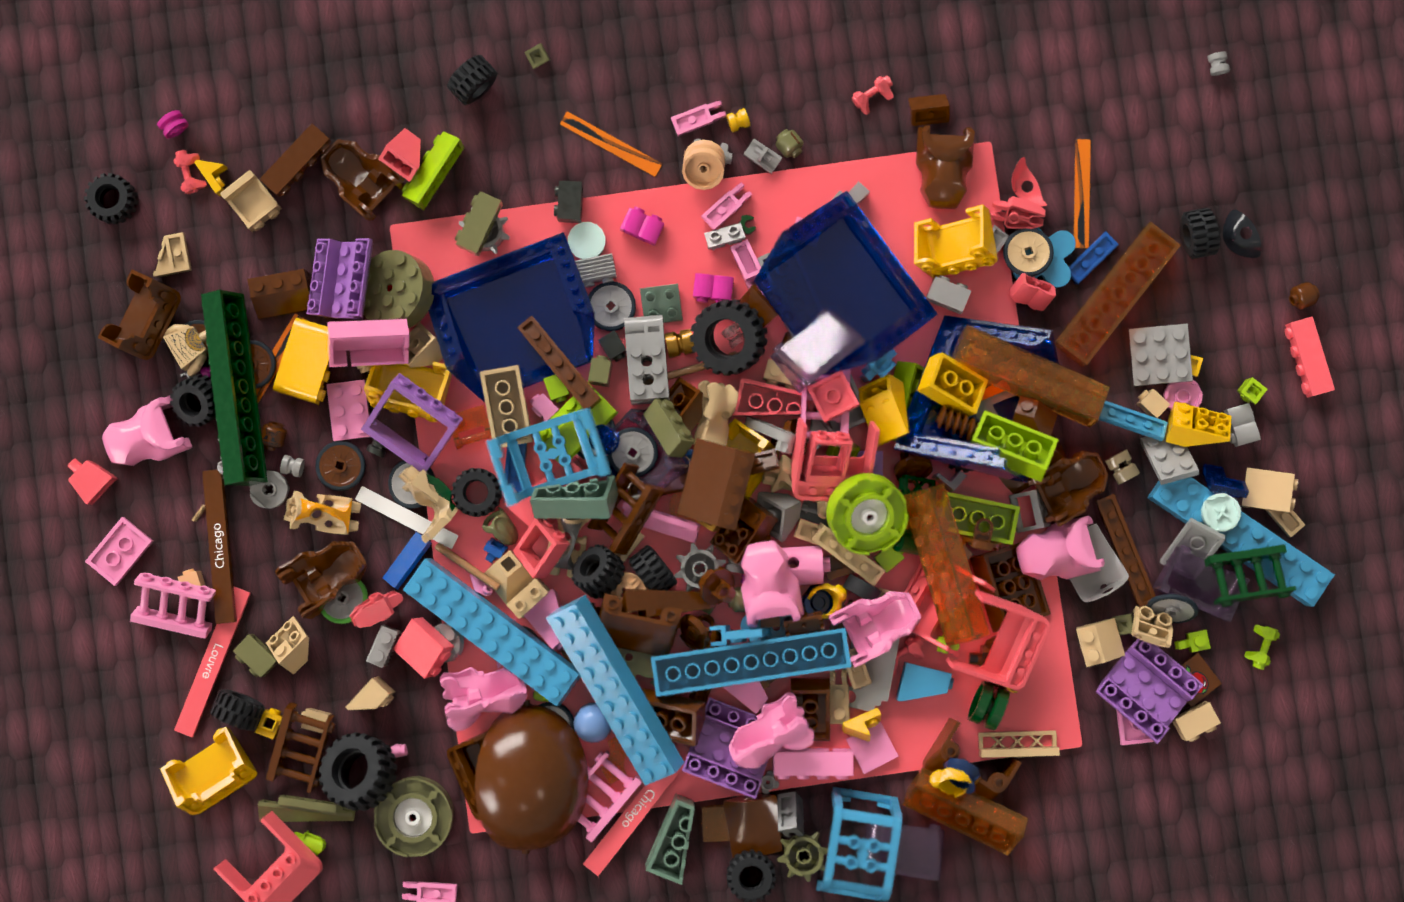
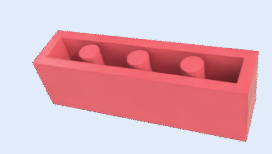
M1313 316L1286 324L1285 336L1291 343L1290 352L1297 363L1296 372L1298 376H1301L1303 393L1308 398L1335 390Z

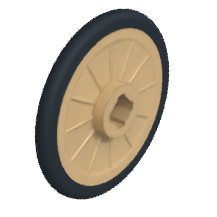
M1024 228L1013 232L1007 238L1003 248L1005 263L1014 273L1018 275L1025 273L1033 277L1047 270L1053 260L1054 250L1052 242L1045 233L1038 229ZM1030 249L1032 254L1026 255L1025 251Z

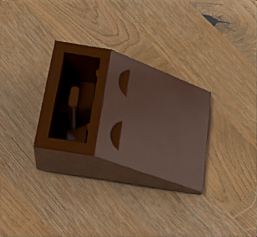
M744 496L736 530L719 527L710 543L735 564H738L742 560L747 546L763 541L773 529L778 518L753 498Z

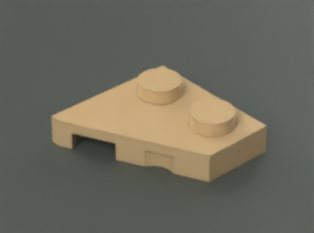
M181 232L164 236L161 244L162 249L157 258L158 264L156 271L154 270L153 276L157 278L191 271L185 233Z

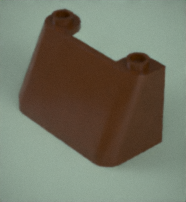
M132 269L126 282L128 288L136 293L120 325H105L98 338L142 360H149L154 356L180 304L181 295L177 290Z
M604 594L599 618L617 648L655 656L668 655L671 652L682 609L674 607L665 608L662 611L660 620L623 613L621 612V599L615 595Z

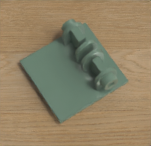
M678 283L640 288L643 316L663 315V323L683 320Z

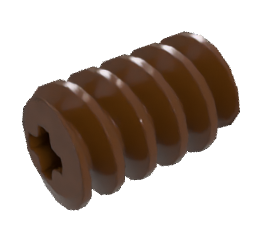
M944 404L935 420V423L938 422V429L945 425V432L952 428V435H955L957 432H959V438L967 435L966 441L973 437L979 424V420L975 423L974 417L968 420L967 414L961 417L960 411L954 413V409L951 407L946 411V405Z

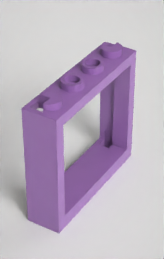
M399 373L391 381L361 430L418 471L425 470L427 472L463 418L457 415L455 411L443 405L440 400L429 395L423 388L411 382L409 378ZM394 390L448 427L430 456L376 419Z

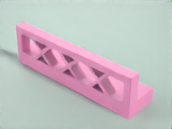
M624 502L622 508L625 510L623 514L628 517L632 507ZM653 509L643 527L696 543L701 524Z

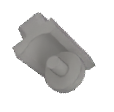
M753 139L743 154L771 174L782 160L780 155L756 139Z

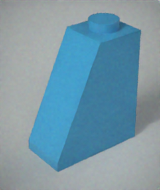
M904 662L896 700L907 701L945 694L948 692V689H952L954 678H951L952 674Z

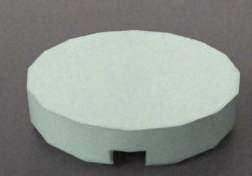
M581 222L570 230L568 246L575 257L579 259L596 257L605 248L606 238L603 230L597 224Z
M1225 493L1214 494L1208 497L1203 502L1201 508V518L1204 524L1218 532H1226L1233 529L1241 517V508L1238 501Z

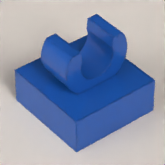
M491 538L483 549L488 552L485 560L492 563L496 557L500 559L506 553L508 546Z

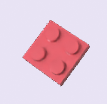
M842 370L807 387L824 423L860 406Z

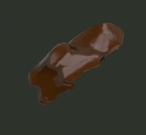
M930 125L918 127L916 165L922 175L920 192L930 208L956 209L966 194L965 178L973 165L975 131L971 127H966L963 130V136L930 134Z
M337 139L330 149L320 157L323 173L337 185L339 196L364 219L372 221L377 217L373 213L375 207L395 186L402 191L405 185L403 182L405 178L378 160L380 155L365 152L355 141Z
M1081 451L1074 453L1071 459L1062 458L1049 465L1041 482L1027 477V482L1029 486L1035 485L1048 512V515L1045 517L1046 522L1054 521L1057 526H1062L1074 517L1086 512L1090 504L1089 501L1095 495L1105 491L1108 472L1097 452Z
M333 541L320 551L301 552L291 561L279 566L275 573L284 585L294 582L305 603L298 607L302 618L313 619L322 612L325 605L336 597L342 587L360 582L366 571L367 563L354 542Z

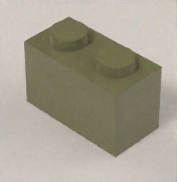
M597 355L596 358H592L588 377L590 384L609 387L613 364L608 357Z
M253 633L248 634L233 650L236 654L235 658L242 664L246 663L250 667L249 671L255 677H265L278 663L270 649Z

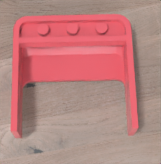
M798 418L791 461L792 492L799 500L828 501L832 492L840 483L805 481L802 467L805 458L803 454L808 427L802 418ZM874 421L869 422L864 454L861 457H850L844 480L861 473H873L880 429ZM815 455L813 465L836 466L838 456Z
M934 555L925 556L904 591L911 595L921 615V619L912 633L958 657L959 653L932 638V634L963 580L969 579L992 592H995L996 589L987 582Z
M976 590L975 594L982 602L1008 611L986 661L981 667L947 657L946 661L954 670L1014 690L1021 689L1025 686L1050 631V623L1045 617L1022 605Z
M271 811L260 821L285 846V852L266 872L251 885L226 859L214 868L216 873L245 902H292L323 869L321 860Z

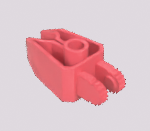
M1014 196L1009 198L1008 202L999 200L992 202L993 208L1005 210L1006 212L992 211L990 212L991 218L1004 221V225L1008 229H1034L1043 226L1044 219L1040 217H1045L1046 210L1036 203Z
M390 591L386 594L373 593L368 599L357 605L350 614L354 626L358 628L371 627L380 621L387 620L393 615V608L398 606L399 603L401 604L403 596L396 591Z

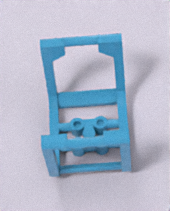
M590 408L571 412L486 441L507 507L518 504L527 497L532 496L534 488L557 484L562 486L590 476L599 475L601 477L611 473ZM569 421L574 423L588 465V469L573 473L570 464L571 457L567 454L564 445L565 438L560 434L558 425ZM550 428L553 435L552 443L556 448H550L546 451L547 445L542 441L539 431ZM586 430H589L597 454L596 457H594ZM529 434L533 436L535 442L534 451L538 453L541 462L540 469L545 473L547 482L533 487L516 440ZM506 442L522 487V491L519 492L516 491L513 484H508L500 458L504 457L502 444ZM559 456V464L563 466L566 476L555 479L552 472L553 463L549 459H555Z
M832 787L831 799L834 809L824 878L823 880H817L816 891L876 901H889L902 825V813L898 797ZM851 798L876 801L878 807L889 809L891 816L844 809L843 802H851ZM846 819L892 827L890 844L879 842L875 838L867 840L861 839L856 835H851L850 837L840 836L841 821ZM838 843L849 845L852 849L859 848L856 852L857 858L853 855L846 857L837 856ZM869 849L871 852L887 851V864L876 862L872 858L866 859L868 857L867 850ZM835 863L846 865L849 869L863 868L871 873L876 870L884 871L883 888L832 879Z

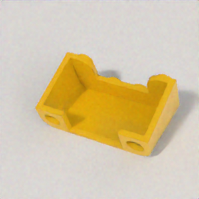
M979 205L968 208L966 213L971 218L941 226L932 218L914 222V264L931 276V278L939 277L940 275H956L962 271H972L978 267L994 265L998 261L990 211L987 207Z
M300 318L295 319L277 372L273 391L319 405L320 401H324L326 391L323 390V383L328 382L330 371H328V326Z
M433 362V369L423 366L410 368L407 364L372 365L364 391L370 406L375 408L391 381L400 373L445 405L453 368L450 365ZM396 390L393 391L383 407L393 413L402 412L413 418L422 417L429 422L438 421Z

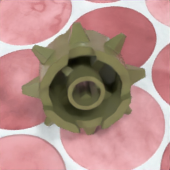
M818 832L812 836L804 834V836L800 837L795 835L789 840L781 839V843L785 847L784 854L777 858V862L787 864L789 868L787 877L791 878L797 874L804 876L806 881L810 882L811 874L816 873L817 870L825 871V866L822 862L823 856L828 853V848L820 846ZM807 851V852H806L807 855H808L807 858H806V857H802V859L799 858V857H800V854H799L800 852Z

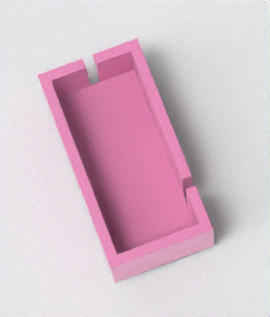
M407 319L328 322V357L330 367L348 366L346 350H350L351 366L408 364L409 330Z
M781 748L773 755V773L778 779H790V776H796L797 779H809V776H816L817 779H829V776H835L837 779H848V776H853V751L850 748H833V752H829V748H805L801 750Z

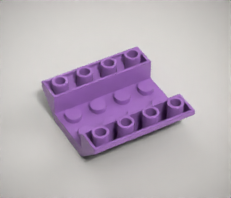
M317 239L307 304L308 315L335 319L363 320L373 249L372 239H356V242Z
M1137 639L1125 651V656L1120 657L1104 677L1096 693L1158 744L1169 730L1168 726L1184 705L1195 697L1204 684L1157 645Z
M709 697L705 706V721L697 746H690L682 771L756 799L768 760L759 768L749 769L741 767L733 760L728 746L731 744V740L738 727L757 720V715Z

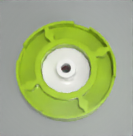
M861 473L847 478L832 492L826 509L827 522L836 539L847 550L861 555H870L871 552L879 550L883 552L892 547L901 538L907 527L909 517L907 514V502L897 487L884 476L874 473Z

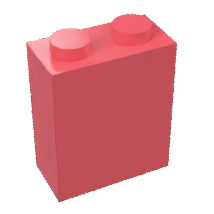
M420 617L411 619L393 650L425 679L435 677L441 672V666L451 656L454 645L428 621Z

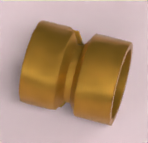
M691 328L680 330L679 334L675 332L664 334L669 358L678 357L681 353L685 355L693 353L691 347L694 346V342H690Z

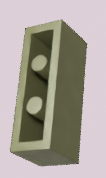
M481 191L478 195L474 196L471 202L473 207L470 213H466L463 223H465L462 231L459 230L455 237L456 245L459 248L477 256H480L503 206L501 200Z
M655 398L643 415L667 455L683 458L695 443V440L683 423L682 417L675 410L673 403L668 399Z

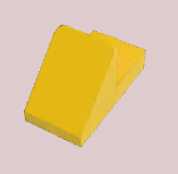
M196 160L194 163L218 196H221L220 193L224 190L225 184L218 175L228 168L224 164Z
M878 707L843 722V733L870 742L871 735L867 727L872 728L879 724L881 713Z

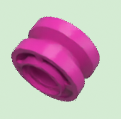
M179 110L165 114L157 123L159 129L164 130L163 134L167 139L180 135L189 125L187 120L182 118L183 115Z

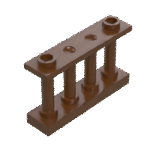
M625 462L615 478L618 497L612 512L623 524L619 533L607 523L609 519H591L587 527L589 529L604 530L613 539L609 549L613 553L627 555L664 490L660 486L645 485L635 475L639 466ZM630 482L642 492L637 501L626 492ZM621 498L632 507L628 517L616 507Z
M290 702L283 712L266 780L274 781L277 776H288L309 783L307 792L311 793L320 783L319 778L321 776H318L319 768L322 764L321 760L325 753L329 734H332L335 728V723H333L334 715H330L326 722L298 714L296 711L298 704ZM299 722L322 729L321 740L293 732L294 730L291 729L292 723ZM292 739L318 747L316 758L289 750V747H286L288 740ZM288 757L314 765L312 774L308 775L285 768L282 765L283 758Z

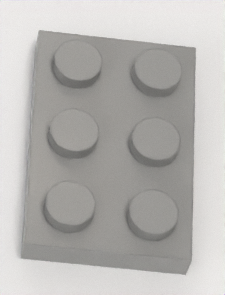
M1166 434L1163 441L1147 436L1141 438L1140 443L1161 485L1199 475V469L1187 447L1166 442Z
M1190 518L1161 557L1160 563L1194 581L1205 567L1204 560L1208 556L1215 554L1224 542L1225 535Z

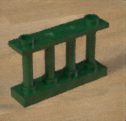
M1286 545L1208 556L1204 560L1205 567L1215 569L1221 597L1214 601V605L1229 607L1234 605V602L1279 596V599L1290 597L1291 593L1297 589L1296 586H1286L1280 562L1281 556L1287 552ZM1269 558L1272 561L1278 589H1267L1261 565L1262 559ZM1250 561L1253 564L1259 587L1258 592L1248 593L1242 568L1243 562ZM1231 564L1234 567L1240 594L1229 596L1223 571L1224 565Z

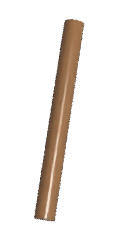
M441 543L435 546L437 551L495 591L500 588L501 585Z

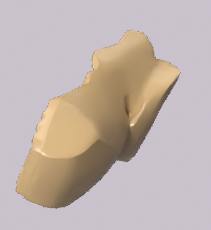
M703 380L698 384V389L703 392L702 418L698 422L694 440L696 442V438L726 445L729 433L728 419L732 416L737 406L738 392L732 385L728 384L725 386L723 383H710L707 380Z

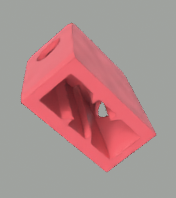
M75 458L68 464V467L74 472L68 479L70 484L82 500L89 505H93L118 479L93 461L86 460L81 464Z

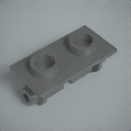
M804 500L800 518L817 524L821 522L829 528L827 517L825 519L818 517L817 503Z

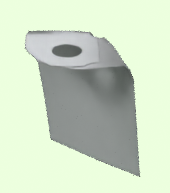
M1097 524L1087 528L1096 559L1104 558L1105 564L1103 567H1100L1101 571L1070 579L1079 597L1084 602L1094 601L1109 595L1121 587L1129 578L1126 569ZM1101 585H1107V587L1100 589ZM1113 588L1111 591L1103 594L1106 590Z

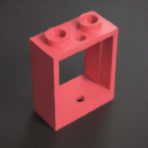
M810 432L802 467V474L806 482L841 483L844 481L853 446L849 433ZM817 445L841 446L836 466L813 465Z
M534 519L513 550V553L532 578H547L570 543L565 538V535L559 531L552 519ZM543 533L551 545L540 560L532 546L540 534Z

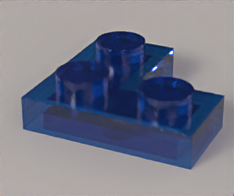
M1204 464L1202 471L1209 491L1215 494L1225 493L1235 498H1247L1249 490L1245 481L1227 478L1223 467Z

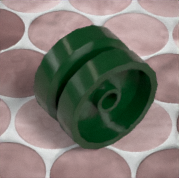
M982 681L972 700L968 720L976 724L983 720L984 727L993 731L996 730L1005 713L1010 692L1000 687L994 691L992 684Z

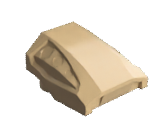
M1136 606L1133 609L1132 635L1142 641L1169 648L1173 635L1172 617L1164 612L1154 614L1153 610L1147 606H1142L1140 609Z

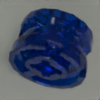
M603 424L596 426L604 453L606 455L613 453L620 443L619 433L615 429ZM589 435L590 445L595 450L591 436Z

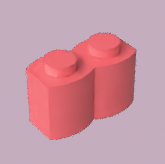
M1022 273L1010 288V295L1016 303L1027 304L1033 310L1044 311L1055 298L1056 291L1055 286Z

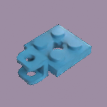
M893 348L881 350L861 370L863 374L860 378L864 382L870 381L876 374L883 378L896 365L891 360L897 354Z
M730 625L709 627L710 631L721 630L722 641L711 642V646L731 645L732 643L747 641V638H749L750 642L766 640V636L771 635V627L731 630Z

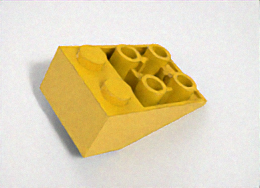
M888 374L883 378L858 388L860 406L868 427L869 422L874 421L880 429L877 447L909 433L904 384L902 381Z
M1174 402L1168 417L1166 442L1188 447L1230 441V415L1191 406L1186 403Z

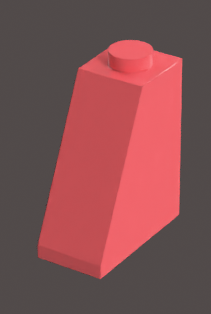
M404 128L385 146L378 160L410 182L420 167L421 139Z

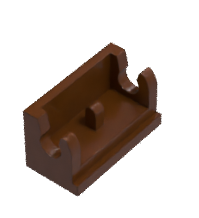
M821 611L804 614L796 622H793L792 616L783 618L786 637L825 630Z

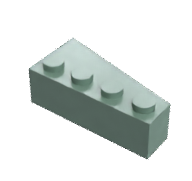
M608 476V480L598 481V478L590 479V483L579 484L578 481L571 482V484L565 487L557 484L534 488L530 499L534 519H610L618 497L615 476Z
M675 793L645 863L646 871L682 885L695 808L693 800Z

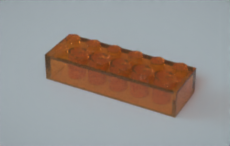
M922 767L908 786L902 805L1008 856L1023 838L1028 818L975 792L971 794L964 793L957 798L954 795H947V793L931 785L930 776L933 772Z

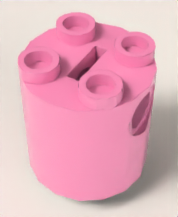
M821 546L782 548L788 554V566L790 564L797 566V568L789 567V569L799 580V585L823 584L824 572H830V557H823Z

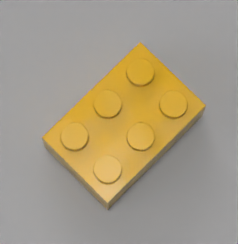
M941 352L929 358L917 391L940 405H946L947 409L953 408L954 413L960 411L961 417L964 414H967L969 417L977 413L989 380Z

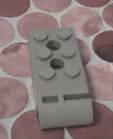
M663 315L624 318L631 405L651 404L655 398L670 400ZM645 361L652 362L650 366L642 365ZM648 379L654 381L651 385L644 384Z

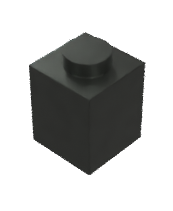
M615 330L598 340L610 361L615 360L617 362L625 357L626 348Z

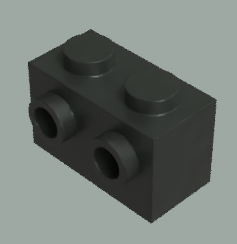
M559 181V186H555V198H558V205H554V216L557 217L558 222L581 223L583 183L579 181Z

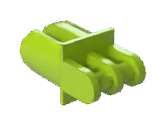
M309 831L304 834L294 832L315 855L324 851L326 841L322 837L311 834Z

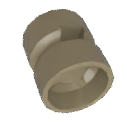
M1127 449L1105 461L1110 471H1114L1113 476L1118 485L1140 473L1136 464L1131 463L1132 457ZM1123 462L1125 466L1120 468L1118 464Z

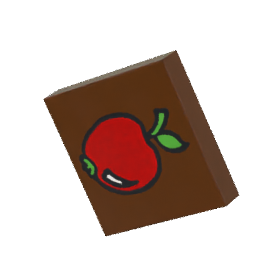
M1197 652L1181 664L1184 669L1204 684L1195 697L1187 702L1190 707L1222 684Z

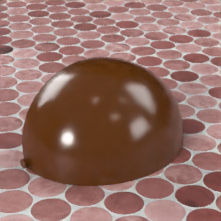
M525 700L524 704L514 713H502L499 715L484 738L478 756L475 775V795L478 813L487 834L501 847L522 850V854H529L530 850L542 849L561 841L575 827L585 806L588 792V768L585 753L578 736L562 716L549 708L532 705L530 700Z

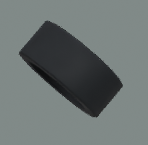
M849 574L843 585L845 589L863 599H878L882 593L878 588L852 574Z

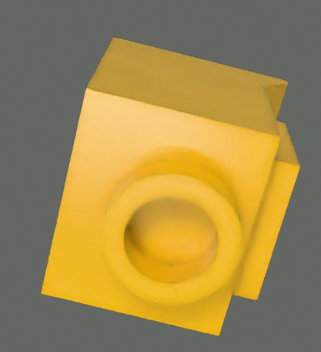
M275 708L264 710L255 733L272 740L276 739L283 716L281 711ZM267 718L275 720L272 729L264 726Z

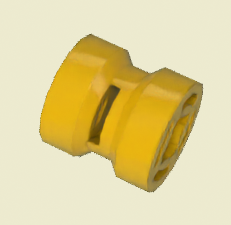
M745 108L738 110L736 114H726L732 132L738 131L740 127L747 128L751 126Z

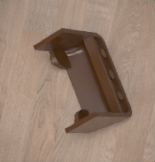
M949 718L923 760V768L927 773L932 774L936 770L943 771V764L950 758H958L960 754L959 746L951 739L960 726V722ZM1009 757L1000 773H993L987 782L980 778L975 784V791L971 794L964 793L963 796L980 806L988 804L1007 788L1022 763Z
M488 731L447 750L448 760L473 816L478 820L481 819L476 803L475 775L480 749Z

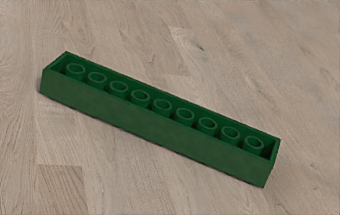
M225 290L201 294L225 485L251 486L268 482L244 294Z

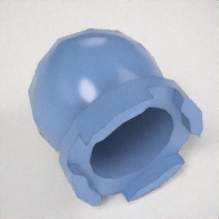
M596 702L587 703L582 706L575 715L574 730L583 741L590 743L600 742L612 730Z

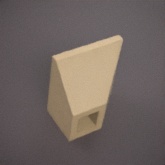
M509 550L484 572V574L501 585L495 592L505 604L535 579L532 578L512 550Z
M293 616L270 637L266 644L277 662L289 672L295 674L308 661L309 637L296 617Z

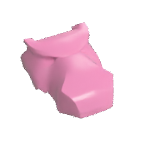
M170 396L157 398L148 405L139 408L136 414L129 420L111 423L103 433L102 440L111 463L134 466L146 459L165 460L192 448L189 438L173 439L163 410L173 407L170 405V401H172Z
M1090 516L1075 518L1062 526H1057L1054 523L1041 534L1027 535L1016 547L1022 573L1042 580L1049 576L1071 579L1101 571L1100 567L1104 566L1105 561L1104 558L1096 559L1087 526L1093 524L1092 518Z
M775 541L749 544L741 561V567L745 574V581L742 584L741 592L747 625L751 628H757L759 619L792 615L793 622L799 621L801 616L804 615V607L799 580L791 573L788 566V554Z
M889 591L878 599H860L829 615V618L834 626L843 623L858 653L850 658L855 668L888 652L895 640L911 634L920 621L921 615L909 593Z
M470 667L456 673H443L440 676V684L445 689L443 698L453 700V703H449L445 707V714L448 718V725L455 731L469 728L478 719L481 712L514 713L524 704L527 698L525 682L506 668L484 674L483 671H476Z
M787 692L779 700L763 705L761 714L757 715V720L738 727L731 740V744L728 746L730 754L737 765L749 769L759 768L782 747L801 750L813 744L814 732L812 729H808L807 722L802 717L804 709L797 707V699L794 693Z

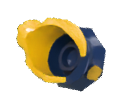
M829 583L810 585L801 597L804 613L821 611L823 619H829V615L842 608V601H845L847 598L846 589L842 585L833 586Z
M950 758L943 764V771L936 770L930 776V782L934 788H939L942 792L947 793V795H954L955 798L964 793H973L975 791V784L981 777L978 767L966 759Z

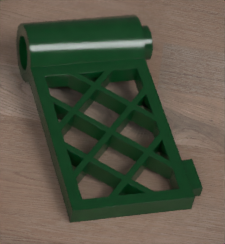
M906 474L899 478L898 489L901 490L906 502L910 499L913 504L910 510L907 508L908 520L912 526L909 529H905L901 538L892 546L895 551L926 557L933 553L934 541L931 538L936 480ZM908 480H911L915 486L912 491L908 488ZM925 483L929 484L927 494L921 488ZM917 491L922 497L918 502L913 496ZM923 502H925L927 506V511L925 513H923L922 509L920 508V505ZM915 510L920 516L916 522L911 515ZM922 521L925 524V533L918 526Z

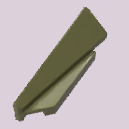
M284 794L279 796L278 801L262 799L258 802L259 820L273 811L283 822L353 821L356 812L336 805L331 801Z

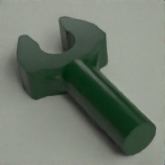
M743 215L739 222L745 235H750L756 230V226L750 228L745 226L746 222L754 220V217L749 215Z

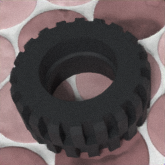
M729 299L722 300L704 308L702 313L697 315L695 318L696 323L692 324L691 327L693 335L690 336V342H694V346L691 347L693 353L697 352L698 357L696 359L698 362L703 361L705 363L703 365L704 368L707 370L713 369L715 374L723 373L724 376H730L731 374L736 375L751 368L760 360L759 357L764 354V346L767 345L768 341L765 338L767 327L763 328V318L757 316L758 311L755 308H749L750 304L746 302L740 303V300L735 299L731 301ZM721 320H732L742 329L744 346L738 354L728 355L717 347L714 340V329Z
M358 732L351 735H343L342 740L337 739L333 742L334 745L332 747L329 746L326 750V756H323L321 760L323 764L319 768V773L321 774L319 781L320 785H323L322 791L331 802L354 811H366L370 807L375 808L379 805V801L383 802L387 798L386 794L388 792L391 793L393 789L392 784L396 782L397 776H395V771H397V764H394L396 761L395 755L391 753L392 749L385 742L370 735ZM365 755L368 761L367 774L358 786L351 788L349 784L350 768L358 758Z

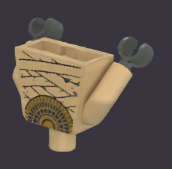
M174 324L166 330L161 343H167L180 368L184 371L187 370L180 377L184 378L187 376L189 378L200 371L207 359L208 349L205 345L207 340L206 330L198 333L193 326Z

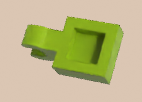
M1207 630L1186 633L1187 639L1174 642L1175 649L1179 650L1189 648L1190 652L1211 649Z

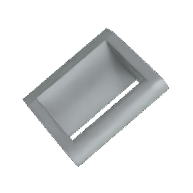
M1037 489L1009 495L1010 504L1014 506H1019L1018 497L1030 495L1036 522L1035 526L1024 528L1019 511L1016 526L1017 533L1051 526L1045 520L1048 512Z

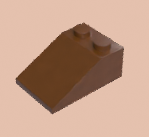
M791 678V693H794L796 696L797 707L804 709L802 717L806 720L808 729H812L814 732L813 741H830V678Z

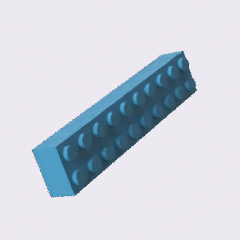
M1192 477L1164 485H1161L1160 481H1158L1147 498L1185 524L1190 518L1204 524L1201 518L1203 502L1215 493ZM1242 511L1240 520L1233 529L1220 532L1225 535V540L1220 548L1227 553L1285 544L1287 552L1281 556L1280 562L1286 586H1296L1297 590L1291 593V596L1305 606L1314 607L1335 575ZM1269 558L1262 559L1261 565L1264 577L1278 587L1272 561ZM1250 561L1243 562L1246 566L1254 570L1253 564H1251Z
M425 558L404 587L403 591L555 706L563 703L580 679V675L572 663L434 559Z
M584 595L557 608L546 619L644 785L646 786L676 773L685 762L587 596Z
M845 628L651 657L656 697L851 667Z

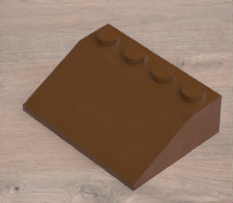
M696 438L677 514L715 526L736 530L755 453Z
M1020 543L1000 548L999 552L990 551L970 558L975 577L987 582L996 589L995 592H992L978 584L981 592L1022 605L1043 617L1051 614L1041 581L1025 575L1021 571L1016 553V547ZM984 602L992 631L998 632L1008 610Z

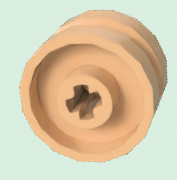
M699 140L689 145L684 154L682 167L685 181L690 186L702 190L711 189L718 185L724 175V151L718 144L709 140Z

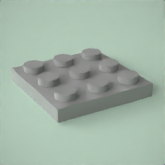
M1188 324L1129 329L1134 386L1193 381Z

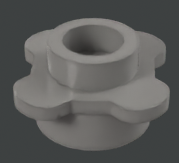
M767 771L763 775L760 785L764 794H768L770 790L779 787V782L775 780L774 773Z

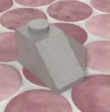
M759 492L757 502L778 518L769 535L780 542L785 541L800 519L801 501L789 494Z

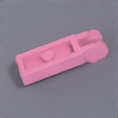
M716 101L708 105L704 104L671 117L677 136L726 117L724 111L712 116L709 112L722 106V102Z
M742 182L732 191L729 190L701 216L712 230H716L752 196L750 191L746 192L739 200L734 196L743 189L744 184Z
M405 881L403 882V887L417 888V895L405 893L402 894V899L416 902H456L458 884Z

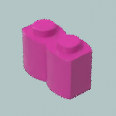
M629 207L620 231L655 246L664 227V223L661 222L662 218L653 214L650 217L644 214L645 211L639 207H634V209Z
M695 273L693 298H697L696 301L708 303V300L720 302L729 299L731 301L734 277Z

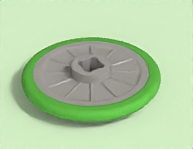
M360 580L358 583L342 587L336 597L325 605L321 612L323 616L329 621L338 624L352 622L350 614L354 608L368 599L365 585ZM345 596L344 602H341L340 600Z

